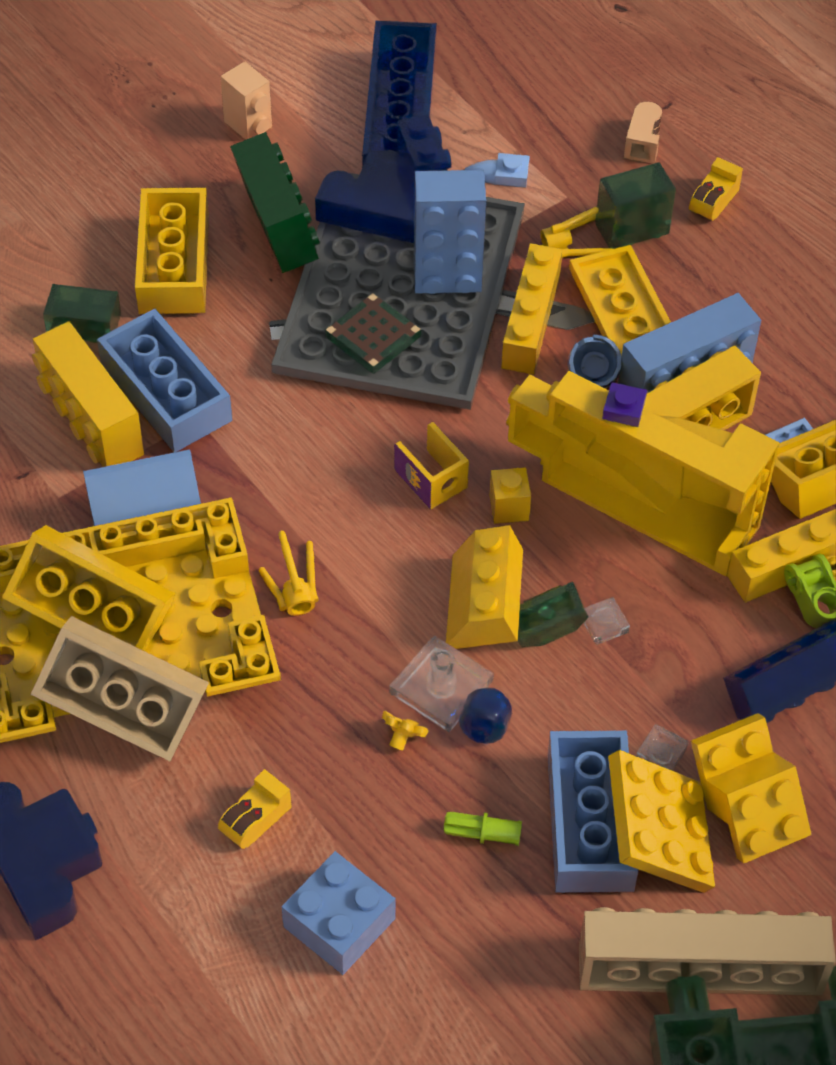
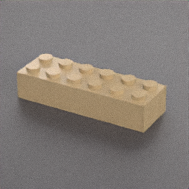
M601 907L592 911H584L579 941L580 990L823 995L835 965L831 916H819L814 912H802L797 915H778L773 911H761L753 915L737 914L732 910H721L714 914L696 913L690 909H681L674 913H660L648 908L636 909L633 912H615L611 908Z

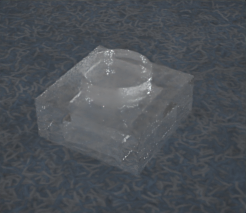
M614 597L581 609L580 618L596 645L629 633L630 624Z
M655 724L637 751L636 757L673 771L686 752L689 741Z

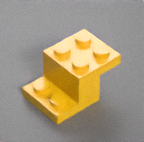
M757 713L691 740L707 809L729 825L736 858L745 864L812 835L796 766L773 752L764 716Z

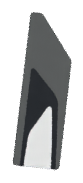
M503 290L497 314L510 317L516 292ZM553 301L547 325L570 330L593 323L595 320L591 312L581 307Z

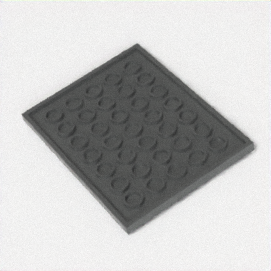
M337 171L316 231L320 244L315 246L319 259L305 264L271 364L272 373L471 410L521 226L525 203L486 197L482 292L415 293V184ZM372 293L383 300L379 306L401 323L406 325L411 321L420 328L411 337L403 334L379 353L384 359L375 366H372L363 359L368 354L343 334L336 338L326 330L335 322L343 325L364 309L367 304L363 300ZM371 310L368 314L374 317L378 313L375 310ZM363 317L360 320H358V322L361 325H364L366 322H368ZM383 317L379 322L385 325L388 320ZM394 325L389 330L395 333L399 328ZM351 326L347 330L354 333L357 329ZM372 326L368 330L374 333L378 329ZM361 334L358 338L363 342L368 337ZM382 334L379 338L385 341L389 337L385 334ZM374 342L368 345L373 350L378 347Z

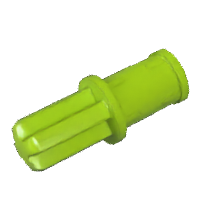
M447 812L445 816L444 833L447 835L480 839L482 844H484V840L519 846L522 821L492 818L488 817V813L485 812L484 816L457 812Z

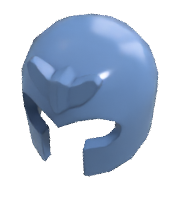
M594 334L592 335L593 337L583 338L573 346L568 356L567 365L569 371L607 389L610 387L611 382H616L620 374L622 356L619 348L612 340L605 336Z

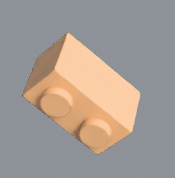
M243 62L221 75L224 122L245 140L272 127L269 81L247 62Z

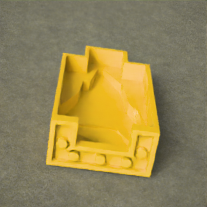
M568 371L560 382L555 381L552 385L529 374L521 386L517 384L512 389L508 397L510 413L506 421V425L509 426L508 442L541 458L543 482L723 576H727L732 551L747 546L760 528L780 442L741 423L734 433L678 417L659 416L645 408L642 412L639 427L603 420V410L609 390L571 371Z

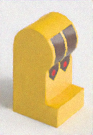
M717 157L711 165V171L695 190L689 204V210L714 221L739 191L743 168Z
M264 769L254 779V785L238 800L239 802L226 810L218 823V830L241 849L249 847L292 808L290 789Z

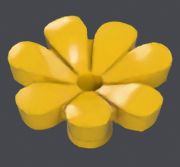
M383 711L382 719L394 731L389 744L394 748L404 750L408 737H426L429 732L428 728L418 726L419 723L410 719L402 720L387 711Z

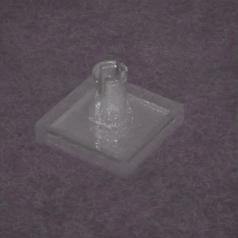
M434 635L389 685V693L450 732L493 682L494 673Z

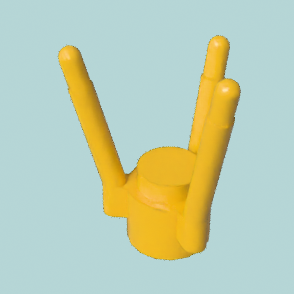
M593 207L562 223L540 230L542 245L563 249L562 258L568 256H587L613 249L567 248L568 245L572 244L570 230L603 216V212L599 211L598 207Z
M279 531L278 535L290 580L284 583V589L281 592L264 567H260L258 571L276 598L280 611L287 610L288 614L293 616L303 615L313 610L315 603L319 601L315 588L313 542H306L307 582H305L303 578H298L286 533Z

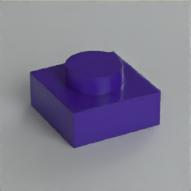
M611 382L602 419L639 427L647 390Z

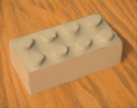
M71 616L61 628L31 695L171 761L209 682Z

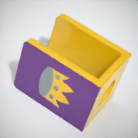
M434 422L427 425V451L444 469L435 476H432L401 441L394 444L395 471L430 510L468 488L469 460ZM452 478L454 480L450 486L441 490L442 486L449 479Z

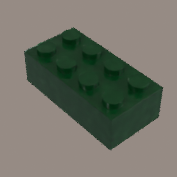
M264 132L231 145L230 148L244 186L282 273L318 260L319 257L315 246L320 244L314 226L308 227L312 218L306 203H301L303 199L296 182L292 183L293 177L287 162L280 163L284 160L278 142L271 144L267 133Z

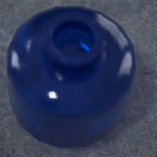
M495 688L475 689L469 693L459 716V726L468 738L477 743H496L503 738L512 717V705L509 699Z

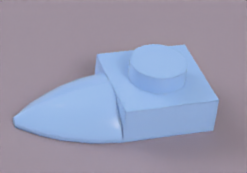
M498 153V159L477 162L466 167L465 170H484L485 183L526 188L530 156Z

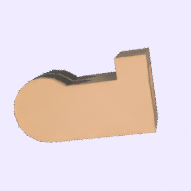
M642 102L636 106L626 137L624 158L655 164L660 137L658 133L662 117V109L656 103Z

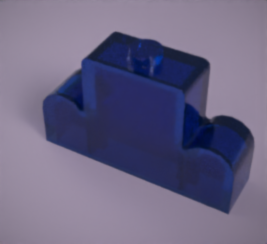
M370 152L358 179H354L346 171L339 170L330 172L325 176L315 197L316 221L414 243L415 171H431V166L401 157Z
M0 782V875L36 941L67 925L76 916L78 906L71 882L102 866L103 862L99 845L94 837L98 831L88 812L83 815L81 814L68 790L61 789L25 807L21 790L10 782Z

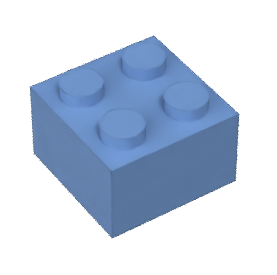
M334 851L281 906L283 927L344 975L395 920L396 898Z

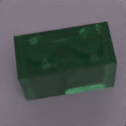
M52 284L43 313L46 332L70 321L83 340L97 343L98 338L118 327L121 316L119 294L117 291Z

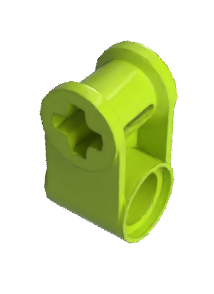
M819 553L814 555L808 562L799 565L794 563L786 565L784 570L785 580L789 589L794 594L807 624L818 629L825 628L836 619V581L827 558ZM818 601L827 605L829 614L819 609Z

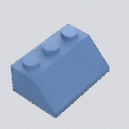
M190 449L83 471L94 526L201 504Z

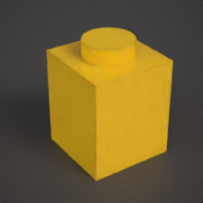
M526 467L491 470L489 496L494 524L529 521L531 492Z

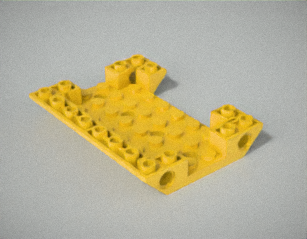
M232 497L62 533L176 593L159 629L145 652L209 682L205 690L207 697L281 680L265 616L260 613L250 576L248 554ZM29 540L0 546V655L10 654L14 656L9 664L0 665V743L56 731L54 717L70 714L31 695L61 629L2 598ZM219 607H227L232 611L226 617H216L212 614Z

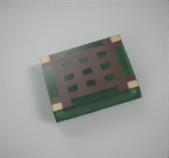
M372 293L325 330V337L371 373L375 374L421 337V329Z

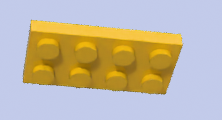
M631 245L570 260L569 270L602 336L615 343L620 350L621 356L624 343L671 323Z

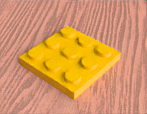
M621 750L609 755L619 862L703 893L715 888L708 836L709 830L701 782Z

